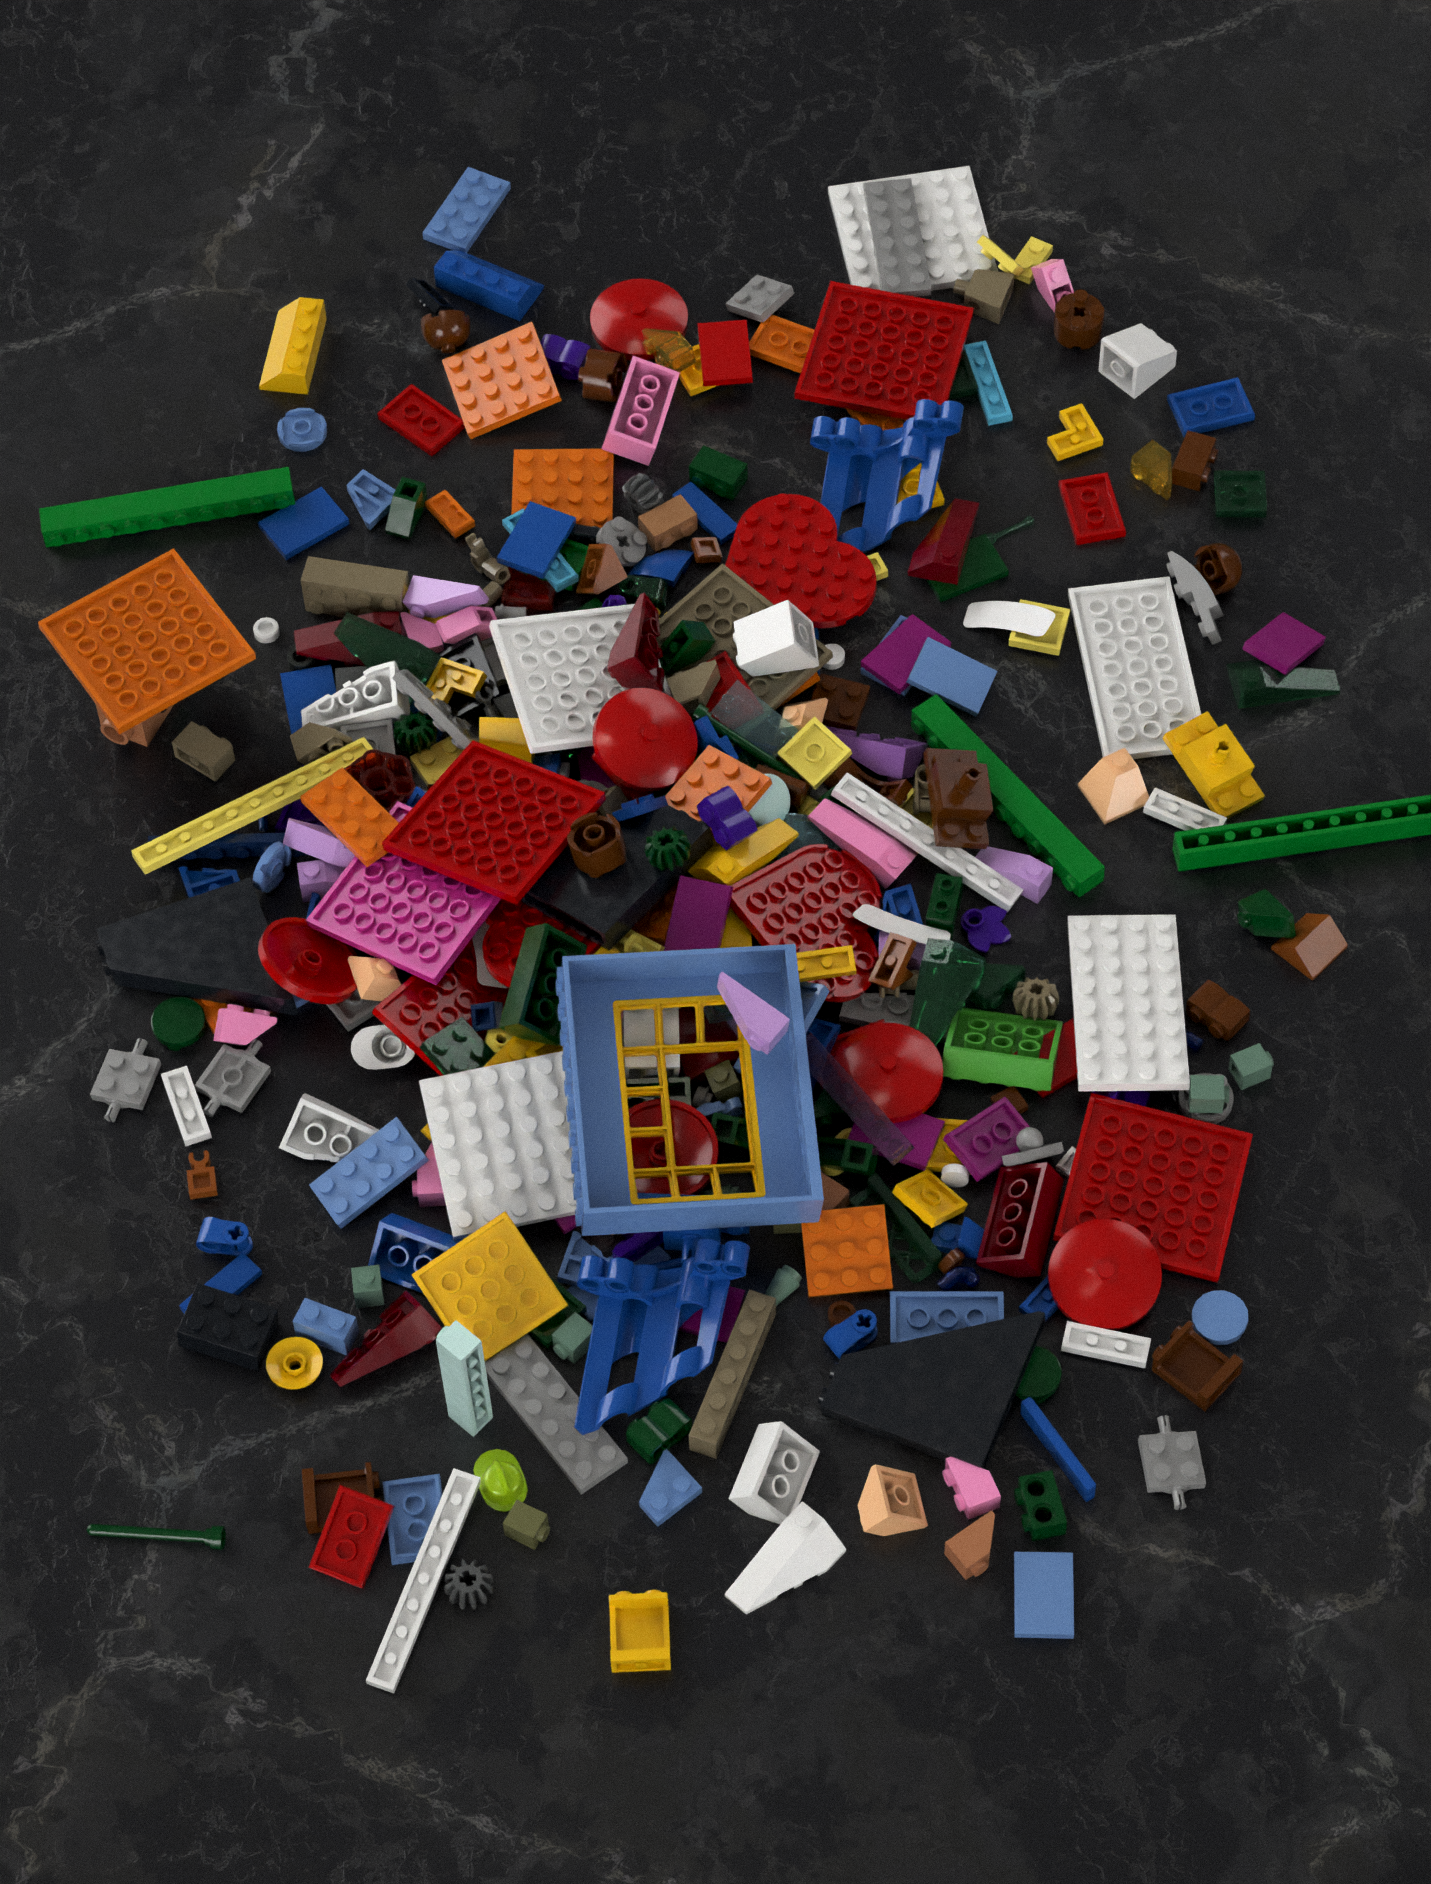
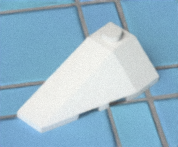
M390 661L370 667L363 672L364 675L354 682L349 680L344 683V688L333 695L327 694L302 709V727L311 722L340 731V726L392 719L394 724V722L400 721L401 715L408 716L410 714L409 696L402 694L396 688L397 683L392 679L399 670L397 663Z
M304 1093L300 1098L279 1148L303 1159L339 1162L379 1131V1129Z
M802 1501L780 1524L726 1591L725 1597L745 1614H748L775 1600L781 1593L793 1587L795 1589L803 1585V1582L815 1575L820 1576L827 1572L846 1552V1548L825 1519Z

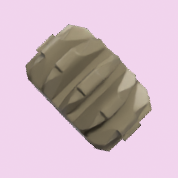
M1026 977L1024 982H1018L1012 1001L1014 1002L1016 1013L1022 1014L1024 1019L1032 1017L1035 1022L1037 1018L1046 1020L1048 1015H1054L1059 1004V996L1056 985L1049 984L1048 979L1039 980L1036 977L1035 980H1031Z

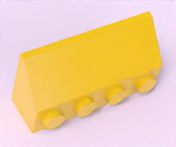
M299 297L278 311L259 384L260 390L308 395L327 320L324 299Z

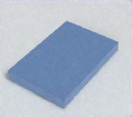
M927 637L906 683L933 696L937 694L943 701L976 717L997 671Z
M440 1474L382 1482L384 1501L395 1506L387 1526L392 1565L415 1562L443 1495Z
M1014 1552V1638L1074 1639L1073 1553Z

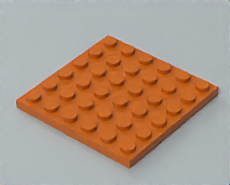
M174 548L38 622L40 630L119 735L256 659L253 649Z

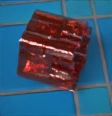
M371 749L366 751L351 765L344 768L388 813L397 801L406 804L416 788L410 761L402 755H394Z

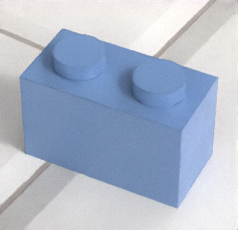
M304 1298L293 1319L296 1337L309 1339L317 1345L344 1355L349 1353L359 1333L355 1316Z

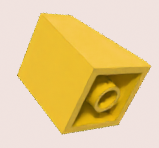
M479 717V743L533 764L535 753L530 754L519 718Z

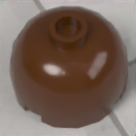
M442 310L439 311V316L432 317L430 313L422 317L420 321L423 338L427 344L436 350H441L444 354L454 353L457 348L466 343L470 334L469 315L465 317V312Z
M1213 543L1202 546L1196 551L1194 558L1197 557V565L1193 566L1206 580L1214 595L1228 592L1238 584L1242 576V562L1237 552L1231 546Z

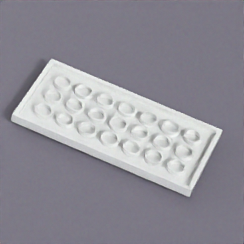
M1170 577L1068 588V598L1103 757L1122 748H1126L1133 759L1172 755V752L1162 739L1164 734L1201 715V710Z
M1176 915L1068 916L1078 1091L1189 1090L1190 1079Z

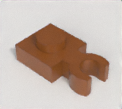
M207 1150L204 1151V1159L201 1161L194 1159L193 1152L189 1153L188 1159L192 1170L186 1171L190 1200L218 1196L214 1166L209 1167L211 1163L209 1152Z

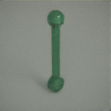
M1026 516L1023 521L996 534L989 533L987 536L993 544L997 541V538L1024 525H1032L1034 519L1032 516Z

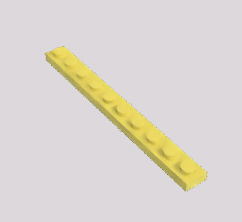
M362 737L131 850L132 856L146 875L300 799L301 795L342 767L351 774L377 761V753L365 737Z

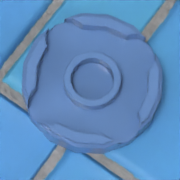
M311 408L290 410L278 422L277 433L280 442L287 449L296 452H306L317 448L327 436V424L324 416L319 415Z
M278 841L266 849L257 863L253 874L252 882L254 888L267 893L279 885L284 878L285 873L282 872L284 866L288 867L291 862L292 854L289 846Z
M1224 1290L1211 1291L1203 1294L1194 1304L1191 1314L1192 1323H1194L1193 1328L1198 1335L1209 1340L1211 1344L1228 1345L1237 1341L1245 1332L1248 1325V1310L1244 1302L1235 1294Z

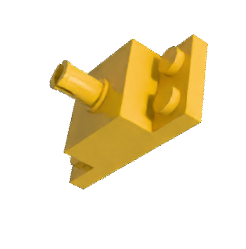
M1208 711L1164 734L1162 739L1212 812L1228 819L1264 799V793L1251 776L1255 765L1227 724L1218 727Z

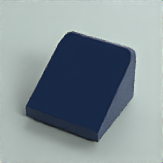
M491 1001L471 1005L473 1032L498 1029L503 1011V1002Z

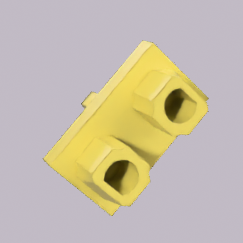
M630 930L615 945L621 953L663 951L665 948L633 930Z

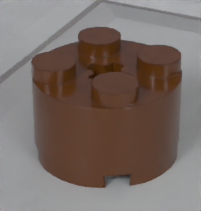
M1082 289L1061 298L1055 305L1054 335L1056 340L1061 345L1073 349V346L1088 349L1100 341L1104 322V307L1102 303Z
M588 349L585 366L580 367L578 374L579 381L583 382L582 397L617 402L623 384V373H626L628 370L626 356L618 352Z
M597 812L579 817L570 826L571 831L567 835L575 865L581 871L588 873L592 878L600 877L602 874L614 870L627 860V849L620 824L614 816L605 813L606 816H600Z

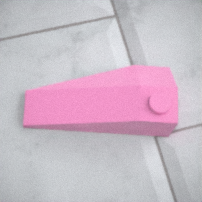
M824 798L807 817L841 849L848 851L867 866L877 882L885 889L890 886L918 854L865 817Z

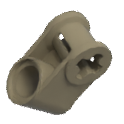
M925 764L919 766L915 772L913 786L914 815L931 813L927 782L923 781L927 780Z

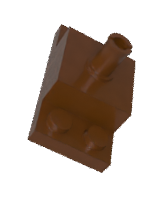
M926 748L923 756L936 847L986 849L989 845L986 820L993 812L987 764L978 763L976 751Z

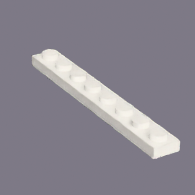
M846 773L831 793L833 797L950 875L962 877L965 885L1007 912L1021 896L1022 888L962 848L936 847L934 830L849 773Z
M453 1468L366 1678L367 1684L395 1693L480 1486L481 1477Z

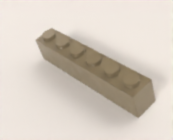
M753 1290L748 1291L689 1433V1449L691 1451L717 1459L775 1318L776 1298Z

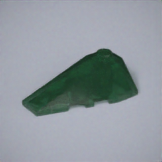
M348 612L334 632L335 636L352 655L357 656L367 667L366 670L373 666L395 661L399 670H408L423 684L426 683L442 657L420 642ZM409 696V705L411 707L414 700Z
M1250 660L1227 664L1238 709L1340 694L1335 670L1297 665L1284 675L1263 661Z
M928 938L921 960L909 1026L923 1033L936 1046L950 1027V1021L958 1010L961 1011L965 1006V1000L968 995L979 986L986 965V959L955 941Z

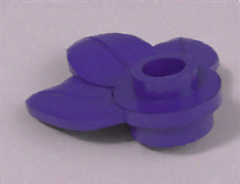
M987 906L982 910L976 908L967 910L961 917V927L968 933L970 945L976 950L986 953L990 948V944H1003L1009 941L1011 934L1005 925L1001 923L1007 911L997 906ZM975 921L978 924H971L970 922Z

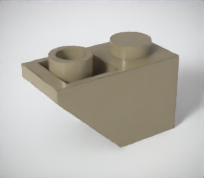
M714 659L709 662H702L697 667L685 672H677L666 680L672 697L689 714L694 712L700 703L704 706L707 705L721 676Z
M311 722L290 735L297 761L305 765L353 742L351 737L337 729Z

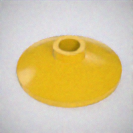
M289 1337L279 1341L271 1348L266 1359V1369L270 1379L276 1385L291 1390L301 1389L312 1384L320 1375L323 1367V1357L319 1347L311 1340L303 1337ZM293 1365L301 1366L297 1370H291Z

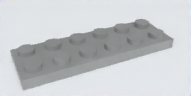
M911 178L863 183L881 290L914 297L931 295V284Z
M528 1334L485 1362L487 1377L581 1495L628 1463L626 1455L602 1426L599 1430L585 1435H581L577 1431L574 1424L579 1397Z

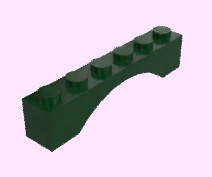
M714 1112L711 1125L717 1136L718 1146L749 1152L746 1119ZM817 1136L820 1167L869 1177L874 1176L879 1155V1149L874 1144Z

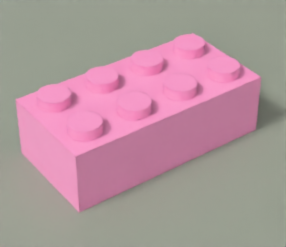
M633 356L626 372L602 449L649 466L680 372Z

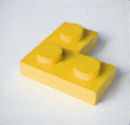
M1082 403L1059 411V418L1066 431L1047 437V444L1057 461L1103 446L1104 440Z
M441 657L426 686L433 692L431 697L434 700L438 698L448 704L454 691L475 698L476 692L480 691L487 675L484 671Z

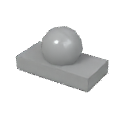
M1026 1127L1016 1137V1144L1020 1152L1004 1155L1002 1160L1004 1166L1006 1165L1007 1167L1061 1154L1064 1149L1062 1142L1043 1145L1041 1132L1036 1128Z

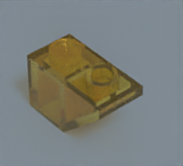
M648 328L642 330L644 337L642 345L648 355H654L656 364L681 372L696 363L692 346L680 332Z
M1152 439L1132 456L1130 472L1136 479L1142 480L1154 493L1160 494L1168 500L1171 497L1172 488L1171 453Z

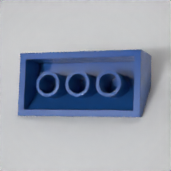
M461 250L445 251L434 266L436 287L519 322L544 289L543 284Z
M391 1213L379 1221L368 1266L379 1265L383 1279L423 1293L411 1274L463 1239L453 1240V1236L448 1233Z

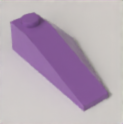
M826 726L851 749L853 754L850 757L879 775L887 776L888 781H898L913 777L923 758V752L928 746V743L899 737L880 740V734L862 733L856 736L857 732L854 730Z

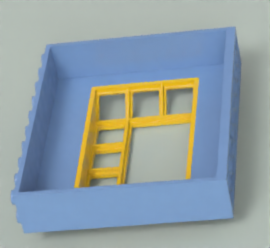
M795 944L562 956V965L557 967L556 995L559 996L558 1020L561 1021L562 1069L565 1071L564 1093L568 1104L566 1106V1116L570 1126L568 1139L569 1148H572L571 1174H574L576 1226H581L582 1236L819 1222L824 1196ZM721 972L730 976L790 1019L788 1031L768 1055L763 1051L753 1049L744 1038L738 1025L737 1041L709 1043L705 1041L704 1007L726 1005L717 989L718 978ZM693 1006L695 1008L696 1043L665 1045L662 1010L664 1008ZM623 1010H654L655 1045L623 1046L621 1012ZM738 1051L750 1162L676 1166L665 1055ZM656 1056L659 1085L627 1087L624 1057ZM660 1096L663 1125L631 1128L627 1098ZM663 1136L667 1166L635 1169L633 1166L631 1139ZM746 1172L752 1174L755 1192L722 1193L719 1174ZM709 1175L713 1195L681 1197L677 1177ZM668 1178L671 1197L638 1199L635 1179Z

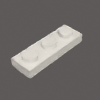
M1154 788L1143 809V813L1185 831L1227 824V817L1158 788Z
M184 1066L162 1073V1081L185 1147L212 1138L188 1067Z
M1067 1321L1061 1351L1145 1368L1151 1338Z

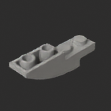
M1173 551L1168 552L1170 562L1166 565L1171 578L1176 577L1177 584H1174V588L1178 598H1184L1186 604L1192 606L1195 615H1200L1202 622L1198 623L1203 638L1208 636L1212 645L1222 641L1215 619L1224 616L1210 586L1191 563Z

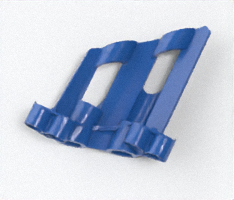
M918 400L914 417L906 420L903 423V427L882 430L877 425H861L858 420L849 417L841 418L838 422L826 416L814 418L810 444L817 449L828 452L820 503L833 515L837 525V534L839 532L842 512L851 506L866 502L862 527L853 528L838 537V542L850 544L866 553L891 539L892 532L896 527L908 521H917L931 509L946 437L960 432L964 409L961 403L957 401H944L941 405H938L932 400ZM922 463L917 495L910 496L897 504L901 480L914 467Z
M700 1239L697 1241L695 1257L685 1260L682 1263V1267L659 1270L657 1267L648 1264L634 1265L632 1261L625 1258H612L610 1261H605L603 1258L593 1255L582 1257L577 1286L584 1291L598 1295L574 1424V1427L581 1435L599 1430L606 1420L617 1414L627 1413L628 1416H631L667 1396L668 1389L673 1383L685 1377H695L712 1364L730 1281L746 1275L750 1252L749 1245L740 1241H728L725 1245H722L713 1239ZM703 1308L697 1346L689 1348L674 1357L679 1328L690 1316ZM638 1352L634 1383L624 1384L606 1395L612 1363L623 1356Z

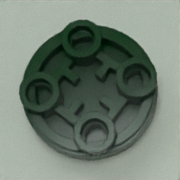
M173 997L163 1001L156 1007L151 1017V1027L155 1038L160 1043L167 1046L169 1050L178 1051L182 1047L195 1043L200 1037L205 1035L206 1018L200 1004L193 999Z
M1040 1346L1035 1347L1016 1393L1018 1398L1025 1400L1030 1397L1036 1404H1040L1058 1389L1062 1370L1059 1360L1051 1351Z

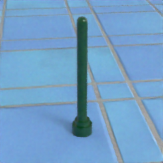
M701 703L691 717L693 723L707 715L718 734L721 736L727 735L730 742L773 770L802 780L793 769L711 717L712 713L709 712V708Z
M90 1524L87 1527V1533L91 1536L205 1543V1546H210V1549L223 1550L226 1541L225 1526H212L211 1528H206L205 1531Z

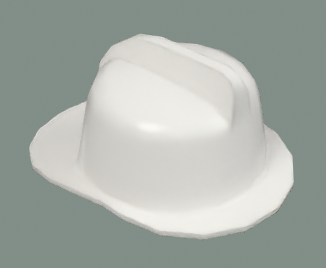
M385 1025L363 1028L355 1034L351 1042L353 1059L358 1065L366 1069L377 1070L406 1065L415 1055V1052Z

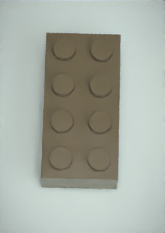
M308 556L301 577L306 611L315 614L335 615L340 618H350L371 612L398 611L400 619L401 612L409 613L408 608L403 603L410 585L408 571Z

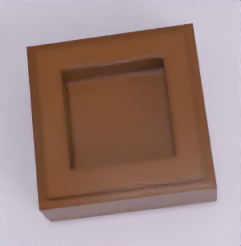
M716 537L692 538L690 544L696 563L721 562L723 556Z

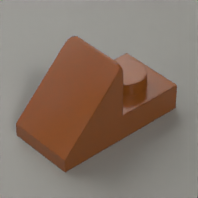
M890 932L868 981L894 990L912 978L914 974L906 966L917 943L913 939Z

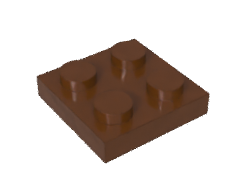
M820 674L821 680L817 682L811 700L825 697L828 699L822 724L856 731L870 694V685Z

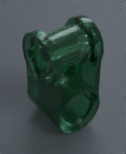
M627 575L626 579L619 582V595L625 597L627 605L635 604L639 595L645 593L656 608L660 611L664 609L668 591V583L665 580Z

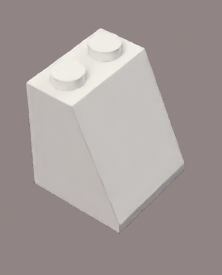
M1140 323L1101 339L1099 372L1135 399L1176 366L1177 350L1170 343H1166L1158 337L1153 330Z
M789 600L733 622L735 630L733 639L738 655H736L737 664L740 669H744L752 677L819 666L813 622Z
M679 1007L664 1008L662 1010L664 1044H679ZM653 1009L623 1010L622 1043L624 1047L655 1045ZM680 1054L665 1055L667 1077H679ZM656 1056L624 1057L626 1079L658 1078Z

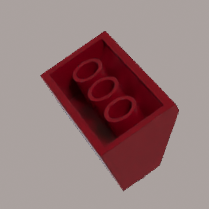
M1048 1162L1000 1167L976 1261L978 1266L1015 1278L1041 1276L1064 1179Z

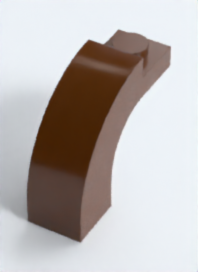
M850 757L823 782L831 789L839 783L846 773H849L897 806L902 805L907 800V794L913 787L907 779L891 782L876 780L864 773Z

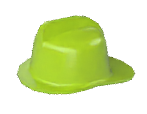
M500 1449L489 1450L480 1455L475 1462L473 1470L475 1476L481 1477L479 1489L487 1505L494 1510L506 1512L511 1510L516 1500L524 1502L528 1491L527 1483L514 1455Z

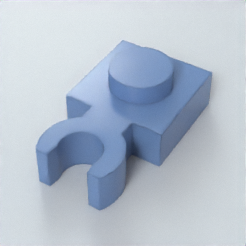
M739 1097L731 1098L723 1104L721 1101L707 1102L696 1108L707 1118L710 1124L714 1112L735 1117L743 1114Z

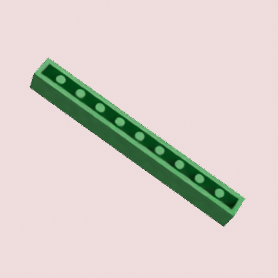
M289 467L39 508L41 531L46 547H57L64 544L86 542L88 540L110 538L124 534H135L148 530H159L165 527L182 526L189 523L211 521L213 519L235 517L249 513H260L273 509H284L289 505H295V498Z
M937 694L912 709L911 727L917 735H922L927 740L930 748L976 751L978 763L987 764L995 815L999 820L1005 821L1011 827L1013 834L1017 838H1021L1028 845L1033 855L1039 856L1045 864L1053 868L1052 874L1055 873L1062 880L1064 887L1068 891H1073L1079 898L1104 881L1105 866Z
M1431 795L1175 832L1172 850L1178 872L1431 835Z

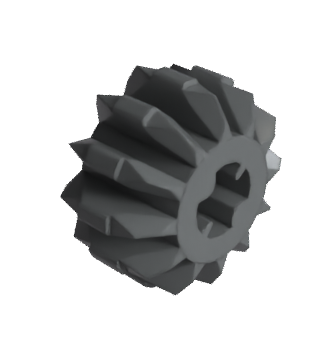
M638 473L633 475L622 487L628 504L639 515L664 503L663 494L659 491V487L645 474Z
M464 1559L461 1560V1567L451 1565L450 1570L452 1574H445L444 1577L445 1583H447L444 1586L445 1594L450 1595V1602L452 1604L459 1602L462 1610L467 1604H471L472 1609L475 1610L477 1608V1601L486 1604V1595L493 1593V1587L490 1585L493 1582V1576L487 1574L488 1567L485 1564L478 1567V1561L475 1559L470 1565H467ZM471 1582V1586H466L465 1583Z

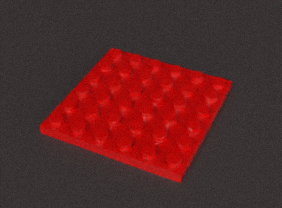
M830 281L796 386L795 399L903 420L914 417L918 400L928 399L941 405L944 401L949 400L973 319L974 308Z
M472 740L384 839L382 846L383 850L517 905L569 844L567 835L571 831L570 826L572 823L585 814L596 812L606 801L605 792Z
M1091 1093L1053 1240L1059 1242L1069 1230L1090 1220L1112 1219L1121 1221L1135 1227L1148 1238L1159 1256L1162 1269L1218 1283L1253 1134Z

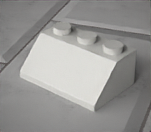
M782 1421L759 1424L729 1500L750 1515L781 1524L799 1505L820 1451Z

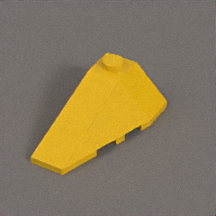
M777 818L757 827L758 830L751 837L728 850H725L721 845L709 849L688 872L699 880L731 886L764 868L799 836V833L783 820Z

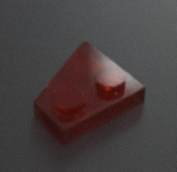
M508 567L511 576L504 583L501 604L508 607H526L527 609L552 611L556 590L548 581L540 580L534 575H524L516 571V569Z

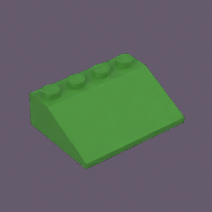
M955 1007L944 1046L943 1076L954 1080H974L982 1084L995 1083L1005 1085L1006 1087L1015 1086L1031 1088L1034 1091H1051L1063 1021L1037 1018L1034 1022L1032 1017L1024 1019L1020 1015ZM1056 1028L1049 1060L1039 1058L1040 1048L1043 1044V1035Z

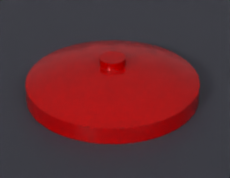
M651 279L625 280L610 286L597 297L590 312L591 331L596 342L605 351L624 354L627 360H632L633 356L644 360H651L669 353L683 340L688 328V310L680 294L662 282Z
M632 688L616 694L602 707L593 726V747L601 766L614 780L634 790L653 792L671 787L677 783L693 764L697 754V733L690 715L674 698L655 689Z
M282 918L272 922L265 929L258 944L259 958L270 977L282 988L299 998L319 1004L341 1003L355 993L357 986L347 959L349 956H357V954L350 945L309 927L304 918Z
M877 1023L857 1030L841 1044L834 1058L833 1083L842 1103L859 1117L876 1123H900L916 1118L928 1110L935 1102L942 1088L943 1063L936 1046L920 1031L898 1023Z
M660 1099L642 1102L628 1110L631 1128L663 1125ZM669 1099L676 1166L717 1164L718 1141L710 1122L694 1107ZM663 1136L631 1139L633 1166L635 1169L667 1166ZM709 1175L677 1177L681 1195H697L711 1181ZM667 1177L635 1179L637 1193L671 1194Z
M1112 1219L1090 1220L1069 1230L1056 1244L1048 1266L1049 1289L1054 1302L1061 1312L1074 1323L1113 1331L1122 1330L1134 1325L1151 1310L1157 1300L1162 1281L1159 1256L1148 1238L1135 1227Z

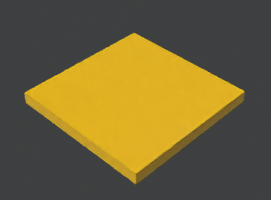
M506 1211L411 1274L445 1326H450L457 1320L482 1341L485 1362L569 1306Z

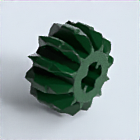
M410 711L408 716L401 715L400 721L394 722L393 737L401 751L406 750L409 755L414 751L421 754L423 749L430 750L431 744L436 743L438 729L433 724V718L429 714L424 715L421 711L414 714Z
M663 826L661 831L653 830V835L646 837L644 851L652 867H658L661 872L666 868L673 871L675 866L683 867V861L689 860L691 844L683 830H678L675 826L670 829H666Z

